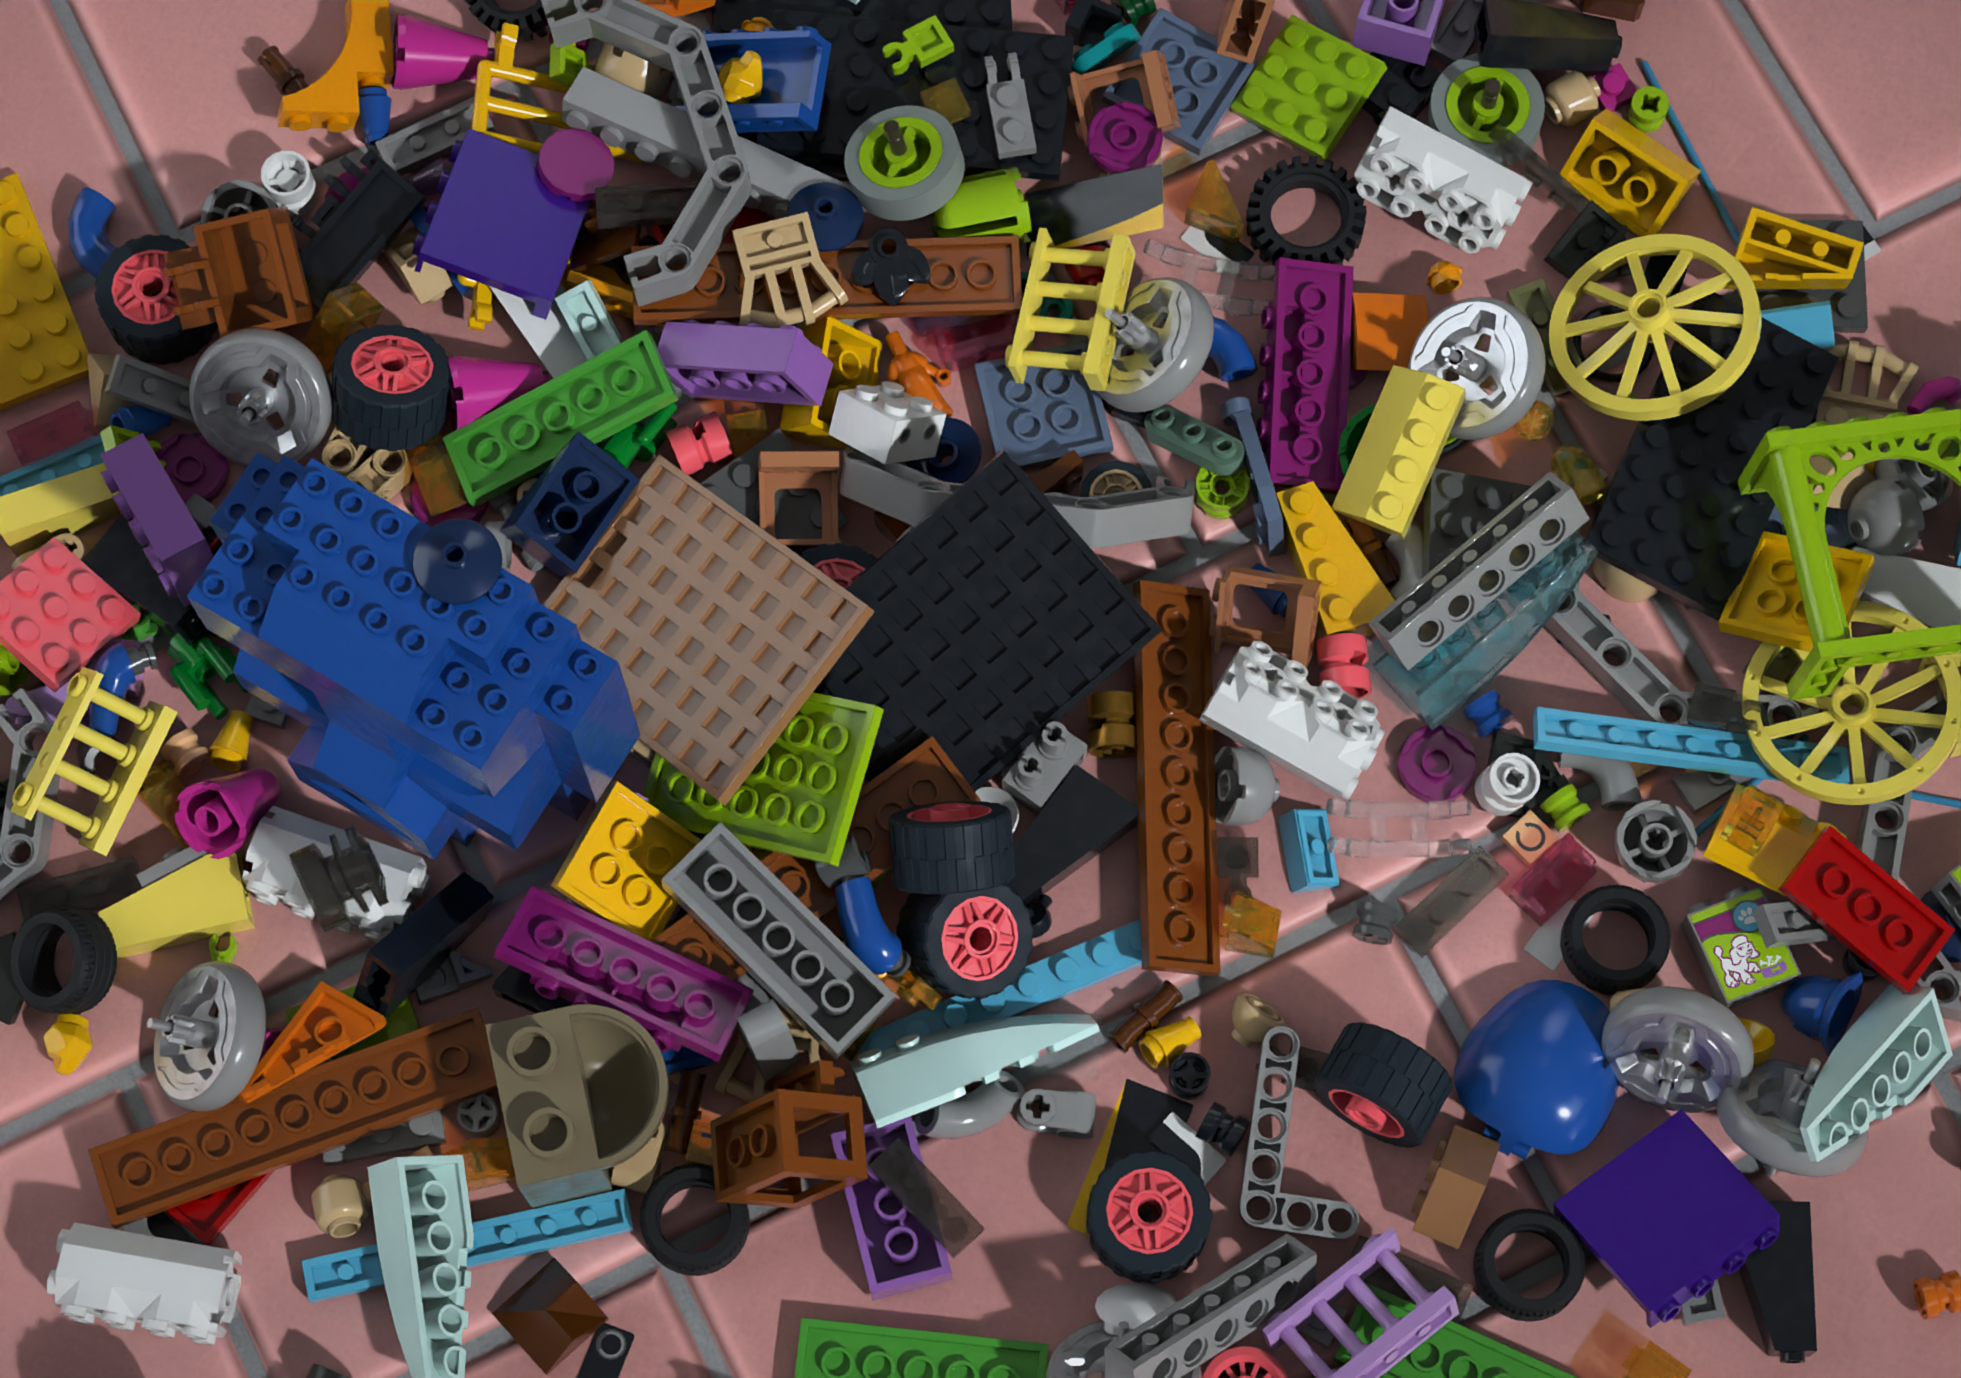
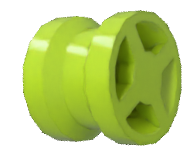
M1645 86L1638 89L1633 95L1627 112L1629 123L1643 133L1657 131L1663 125L1669 109V99L1666 93L1654 86ZM1643 104L1653 105V107H1645Z
M1573 784L1561 788L1540 805L1544 813L1550 814L1555 820L1554 827L1559 833L1578 823L1591 811L1587 803H1583L1576 796L1577 789Z

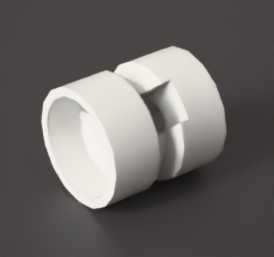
M280 151L266 159L261 168V179L264 187L277 201L278 207H287L290 217L295 213L298 216L309 213L318 201L319 190L307 160L301 154L294 151Z
M1507 753L1497 758L1479 775L1475 784L1476 799L1480 806L1488 813L1497 816L1509 815L1521 808L1537 793L1540 785L1539 770L1535 763L1527 756L1519 753Z

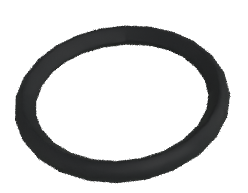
M1604 306L1587 313L1580 321L1596 318L1604 314L1625 312L1626 310L1617 306ZM1582 335L1574 336L1573 343L1583 363L1586 358L1581 349ZM1654 343L1647 344L1637 375L1651 361ZM1596 369L1590 375L1608 382H1620L1623 373L1609 374Z

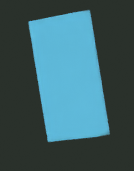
M1830 300L1761 310V315L1764 319L1821 349H1830L1835 346Z
M1292 809L1278 818L1291 892L1301 893L1340 886L1326 809Z

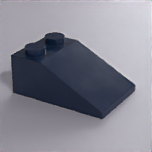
M576 432L522 497L499 531L560 578L575 574L640 479L583 434Z

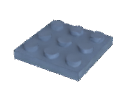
M1160 7L1124 63L1142 58V53L1158 50L1165 54L1181 128L1165 132L1163 136L1200 156L1230 110V106L1256 69L1258 61L1254 59L1253 63L1250 64L1216 54L1217 38ZM1137 79L1109 85L1102 95V102L1109 106H1114L1117 102L1126 101L1145 107L1140 83Z
M1085 340L1037 351L1081 355L1082 352H1087L1088 342ZM1005 357L974 364L995 456L1004 449L1022 470L1051 465L1073 449L1081 458L1113 451V442L1102 398L1097 391L1090 390L1080 371L1028 366L1024 384L1015 382L1009 368H1006Z

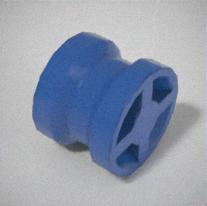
M1491 690L1481 695L1463 710L1467 719H1471L1476 723V732L1480 738H1485L1495 733L1514 716L1509 709L1502 707L1499 702L1500 695L1496 690Z

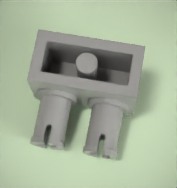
M1056 721L1048 723L1046 730L1043 729L1042 735L1032 742L1019 758L1015 757L1003 768L1001 776L1004 777L1002 780V790L1009 793L1013 799L1038 816L1076 765L1080 767L1086 759L1088 745L1067 731L1062 723Z

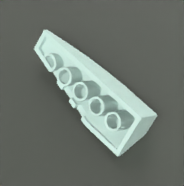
M1890 983L1849 1028L1834 1048L1815 1081L1800 1123L1801 1134L1810 1162L1817 1163L1847 1144L1850 1135H1861L1870 1129L1869 1123L1875 1119L1884 1120L1892 1115V1108L1895 1106H1906L1912 1102L1953 1056L1934 988L1914 985L1910 992L1903 994Z
M1040 1014L1003 1017L963 1024L921 1037L918 1034L908 1035L897 1040L896 1046L884 1051L878 1048L865 1051L857 1057V1061L849 1064L864 1106L878 1129L967 1094L964 1086L972 1082L982 1081L984 1084L993 1082L1000 1078L999 1073L1002 1068L1008 1065L1010 1067L1023 1068L1035 1062L1039 1057L1038 1051L1046 1048L1047 1052H1057L1100 1030L1098 1024L1088 1014Z
M463 1155L395 1157L369 1166L367 1169L375 1232L385 1290L395 1329L411 1377L464 1378L466 1350L462 1348L463 1329L468 1328L469 1312L464 1311L465 1289L471 1287V1271H467L468 1251L473 1249L474 1233Z

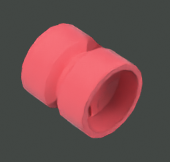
M715 411L695 419L693 427L682 424L664 432L677 467L689 476L703 471L705 463L709 462L716 466L734 458L725 430Z
M1341 633L1325 636L1317 640V664L1319 667L1324 668L1319 674V686L1322 681L1331 680L1340 685L1344 691L1358 699L1370 695L1372 692L1370 670L1363 666L1369 660L1367 638L1361 634Z

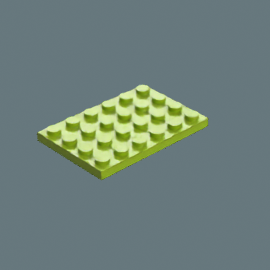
M813 692L726 806L657 752H655L643 796L650 800L649 804L692 833L706 836L721 822L743 845L838 867L884 709L872 704Z

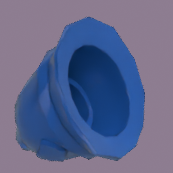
M1857 971L1844 980L1815 975L1802 977L1795 980L1783 995L1781 1004L1784 1013L1788 1015L1793 1023V1027L1801 1034L1809 1038L1812 1037L1813 1040L1821 1041L1827 1056H1830L1843 1037L1860 1000L1863 986L1862 973Z

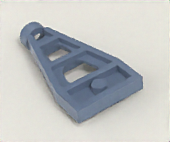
M1245 397L1229 399L1220 406V411L1224 424L1233 427L1237 431L1238 438L1244 445L1245 466L1256 503L1253 504V511L1256 520L1254 527L1259 545L1266 543L1270 557L1285 554L1283 518L1252 419L1254 414L1250 400Z

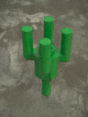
M672 403L653 413L644 426L638 421L600 441L597 446L626 469H628L635 458L643 463L648 462L666 440L664 432L677 426L676 421L671 418L677 410L676 404Z
M162 627L171 639L167 653L176 663L169 670L170 677L198 711L207 708L216 720L225 717L228 714V708L207 682L219 674L226 683H231L235 680L243 692L248 693L249 691L242 687L233 673L237 660L236 656L227 647L218 648L210 638L204 637L202 633L189 646Z

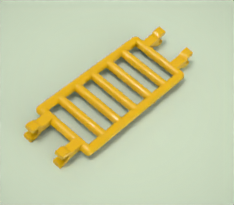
M504 22L502 31L495 33V61L481 60L477 66L471 129L539 155L543 143L487 131L488 111L559 128L572 129L566 123L561 122L562 112L490 96L491 79L496 77L564 94L568 92L569 87L550 78L549 74L513 66L519 26ZM572 252L560 282L566 291H568L566 278L570 272ZM458 274L457 279L461 285L473 288L472 307L469 313L467 328L483 331L485 323L490 324L492 322L491 300L493 291L488 285Z

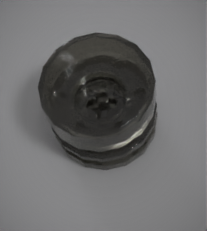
M354 824L344 828L351 845L343 849L335 833L329 835L332 855L325 857L315 843L289 853L292 865L306 897L325 932L350 921L346 902L351 899L355 900L364 913L369 912L370 907L364 893L372 891L379 906L389 903L384 873L371 845L358 833Z

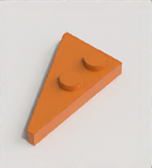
M320 981L259 1061L251 1079L243 1091L239 1093L238 1098L247 1104L383 1029L387 1024L385 1017Z

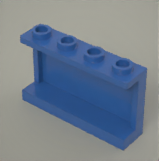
M798 26L796 30L783 31L773 27L764 28L763 32L732 29L730 33H717L711 30H701L717 76H719L720 68L731 58H741L747 50L755 51L761 57L763 72L761 96L755 99L750 98L748 104H733L726 101L737 133L817 131L832 45L818 34V30L808 26ZM683 105V106H673V107H676V108H678V109H680V110H682V111L687 112V111H686V108H685V105ZM708 112L703 117H711L716 113Z

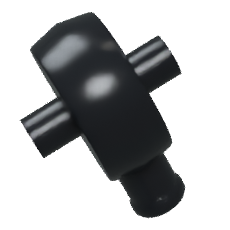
M1041 895L1037 903L1025 905L1031 914L1030 920L1034 930L1032 938L1042 936L1051 927L1052 918L1048 907L1052 904V899L1048 895Z

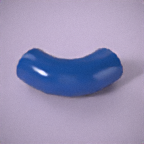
M83 187L77 195L68 217L69 246L79 265L96 278L101 271L100 267L103 262L117 248L110 243L106 235V226L115 210V205L99 192Z
M1213 316L1214 336L1208 356L1214 361L1221 381H1238L1255 374L1258 370L1255 358L1244 337L1225 320Z

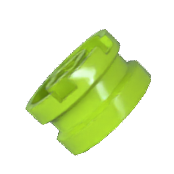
M1201 467L1196 476L1194 498L1197 506L1201 507L1205 515L1214 519H1228L1236 516L1244 509L1248 501L1250 479L1247 471L1242 468L1232 475H1218ZM1219 483H1222L1223 487L1229 491L1225 494H1219L1215 489Z

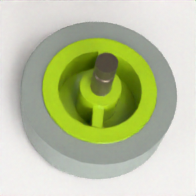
M1472 54L1450 64L1438 77L1431 94L1427 123L1432 129L1508 168L1522 160L1537 141L1545 113L1544 95L1539 82L1528 69L1479 66L1478 54Z
M898 106L873 115L861 124L851 136L844 155L846 174L853 192L861 205L871 214L893 221L918 219L940 209L959 189L965 171L963 153L952 125L938 112L921 106Z

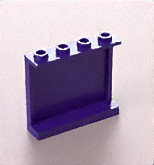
M468 128L463 142L456 140L448 160L454 163L452 171L444 170L436 192L442 194L440 202L432 201L424 221V223L430 225L427 235L419 232L412 254L418 256L414 271L420 273L424 262L534 302L535 306L532 315L546 320L591 200L582 202L570 201V197L563 195L559 197L551 193L541 182L538 174V154Z
M1682 1109L1553 1203L1554 1215L1561 1218L1571 1227V1230L1576 1233L1579 1239L1646 1312V1324L1650 1328L1660 1321L1666 1323L1673 1319L1680 1312L1682 1304L1693 1296L1700 1298L1713 1287L1714 1280L1725 1272L1727 1274L1736 1272L1746 1262L1747 1256L1757 1248L1764 1250L1772 1245L1778 1238L1780 1230V1214Z

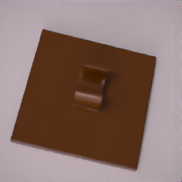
M642 196L607 211L602 206L587 210L590 217L582 222L575 241L569 271H583L630 253L631 246H638L647 199Z

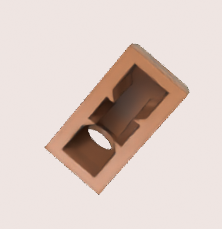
M1226 0L1219 20L1216 54L1252 64L1275 0ZM1238 29L1244 33L1245 37H1236L1232 34L1236 33Z

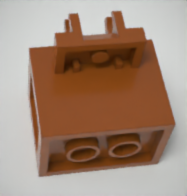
M287 207L268 208L195 225L193 230L197 246L163 254L167 269L163 270L164 276L172 277L179 307L173 308L174 315H179L183 330L217 322L222 338L232 332L248 328L273 330L316 320Z
M815 1061L774 1081V1091L710 1121L716 1202L799 1209L868 1178L862 1099L857 1097L856 1094L850 1096L836 1094L834 1081L836 1078L844 1076L845 1073L842 1068L833 1067V1061ZM844 1115L848 1160L799 1156V1134L816 1128L833 1118ZM801 1177L827 1180L802 1191ZM783 1179L784 1189L765 1188Z

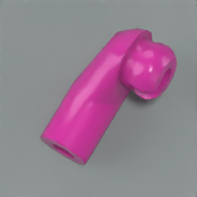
M1947 376L1925 382L1907 406V410L1912 415L1922 414L1932 406L1935 400L1943 398L1948 403L1959 402L1961 400L1960 380Z

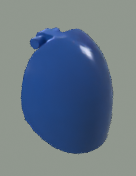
M1539 980L1527 983L1511 991L1496 1003L1472 1028L1462 1045L1454 1074V1084L1458 1098L1466 1109L1487 1124L1482 1136L1501 1143L1498 1151L1507 1156L1512 1153L1525 1160L1531 1147L1556 1155L1575 1153L1585 1149L1596 1139L1610 1117L1619 1082L1616 1080L1614 1072L1604 1056L1601 1043L1603 1027L1610 1011L1600 999L1584 988L1561 980Z

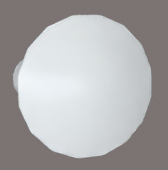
M1128 1283L1105 1290L1097 1297L1095 1310L1099 1318L1104 1321V1330L1108 1334L1119 1336L1118 1324L1120 1322H1128L1129 1331H1132L1177 1302L1174 1296L1163 1288L1151 1284Z

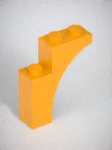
M389 0L346 1L344 7L346 34L341 54L332 67L316 82L296 93L282 97L277 112L278 127H286L293 131L323 128L331 132H344L348 129H354L360 114L358 88L381 87L388 89L394 75Z

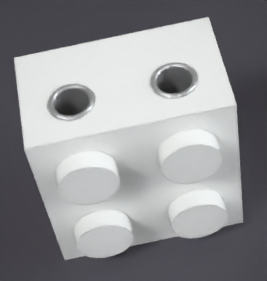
M884 381L878 386L857 385L856 389L839 391L828 434L885 465L936 456L946 413L933 407L931 400L912 396L904 392L905 388L895 382Z

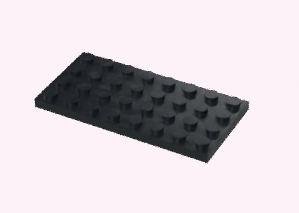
M774 9L772 22L774 28L791 31L796 30L798 26L812 27L818 30V34L832 45L817 131L758 132L756 144L784 156L844 161L845 150L851 136L867 119L889 108L913 105L934 110L949 121L956 133L965 162L964 173L979 174L1016 166L1021 178L1059 181L1068 105L1067 87L1070 84L1069 73H1071L1074 37L942 24L954 44V52L923 68H920L917 61L914 60L904 73L894 75L892 64L900 61L902 58L898 55H893L890 58L884 59L882 49L891 42L904 43L902 32L920 22ZM1016 52L1021 79H1024L1036 142V153L999 159L986 93V84L988 83L984 57L993 56L997 67V83L1011 81L1010 72L1007 68V53Z
M1715 292L1692 302L1689 310L1743 314L1742 306ZM1762 317L1760 339L1749 365L1737 381L1723 394L1708 404L1680 416L1662 420L1638 421L1581 549L1719 621L1730 595L1745 575L1775 506L1773 499L1767 492L1741 495L1737 480L1766 432L1779 426L1799 429L1810 425L1839 358ZM1683 323L1681 326L1725 360L1733 351L1742 328ZM1674 341L1669 354L1682 392L1704 381L1716 370L1679 342ZM1662 370L1649 399L1670 396Z

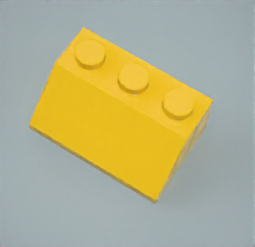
M1606 108L1592 119L1555 181L1588 203L1593 200L1621 225L1627 226V229L1641 237L1659 233L1681 204L1701 170Z
M831 317L815 320L816 323L805 325V322L797 323L796 327L803 331V335L812 344L821 348V352L833 363V368L822 405L784 404L780 429L783 433L807 444L845 449L846 443L828 434L838 393L841 390L856 389L857 385L877 386L884 342Z
M1736 783L1716 822L1703 856L1784 895L1778 888L1822 830L1831 824L1817 822L1803 815L1794 806L1782 805L1767 798L1763 792L1754 787H1744ZM1831 825L1835 830L1839 832V830L1835 826Z

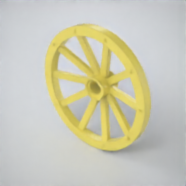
M1653 234L1636 237L1600 252L1587 261L1568 280L1560 292L1551 314L1549 324L1550 350L1556 369L1567 388L1579 400L1594 410L1616 418L1635 421L1672 418L1694 411L1713 401L1730 388L1743 374L1756 351L1762 327L1760 302L1754 283L1743 265L1734 256L1716 244L1701 238L1681 234ZM1676 255L1675 261L1657 290L1649 289L1640 259L1651 256ZM1692 258L1705 262L1723 273L1669 297ZM1629 263L1637 293L1631 298L1596 282L1610 271ZM1732 284L1737 289L1743 303V314L1678 309ZM1585 293L1626 310L1625 312L1570 323L1572 314ZM1676 323L1742 328L1733 351L1725 360ZM1624 326L1577 368L1574 367L1568 354L1567 338ZM1635 336L1616 395L1607 393L1586 380L1592 372ZM1668 336L1672 337L1716 371L1704 381L1681 392L1665 339ZM1654 343L1670 396L1654 399H1631L1630 395L1647 344Z
M1868 601L1858 602L1848 625L1851 638V622H1866L1880 625L1893 630L1892 633L1928 628L1922 622L1903 611L1884 604ZM1762 642L1754 653L1746 671L1742 691V713L1749 741L1755 753L1772 774L1792 789L1806 796L1824 802L1843 805H1866L1894 799L1917 788L1928 780L1946 761L1955 746L1961 728V676L1951 654L1929 657L1934 665L1872 695V690L1889 662L1872 664L1860 685L1856 684L1855 667H1849L1843 675V686L1840 687L1837 684L1829 694L1830 697L1821 696L1795 700L1825 710V712L1764 727L1759 711L1760 689L1789 698L1786 687L1788 683L1764 676L1773 659L1785 646ZM1791 648L1802 663L1810 653ZM1941 677L1946 694V715L1877 708ZM1853 705L1859 707L1862 711L1852 715L1845 713L1842 709ZM1874 722L1941 729V732L1933 746L1918 761ZM1832 724V727L1799 768L1788 761L1771 741V739ZM1866 733L1906 770L1884 780L1866 783L1861 734ZM1842 735L1848 736L1853 784L1836 783L1811 775Z

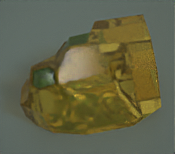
M1564 445L1554 449L1550 459L1552 473L1573 489L1582 506L1592 503L1605 495L1607 485L1590 455L1574 446Z

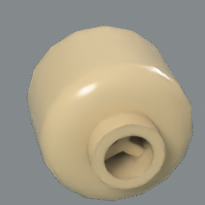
M1576 70L1568 72L1546 86L1544 97L1545 112L1554 124L1561 123L1565 127L1574 126L1597 112L1599 106L1597 97L1601 95L1600 87L1591 75L1585 77Z
M332 1174L325 1177L311 1194L317 1226L332 1237L345 1238L358 1233L369 1217V1209L362 1183L357 1179L346 1177L344 1174Z

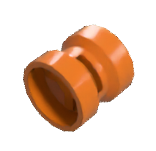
M1956 1270L1941 1273L1938 1280L1931 1279L1928 1276L1913 1280L1914 1299L1918 1311L1924 1320L1938 1317L1940 1312L1945 1311V1309L1951 1313L1961 1311V1277Z

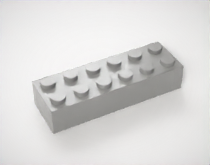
M721 822L662 878V888L835 1060L894 1002L896 995Z

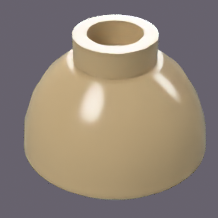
M1249 993L1238 994L1232 1008L1234 1029L1231 1035L1240 1044L1250 1048L1254 1042H1262L1270 1029L1276 1026H1285L1283 1017L1267 1002Z

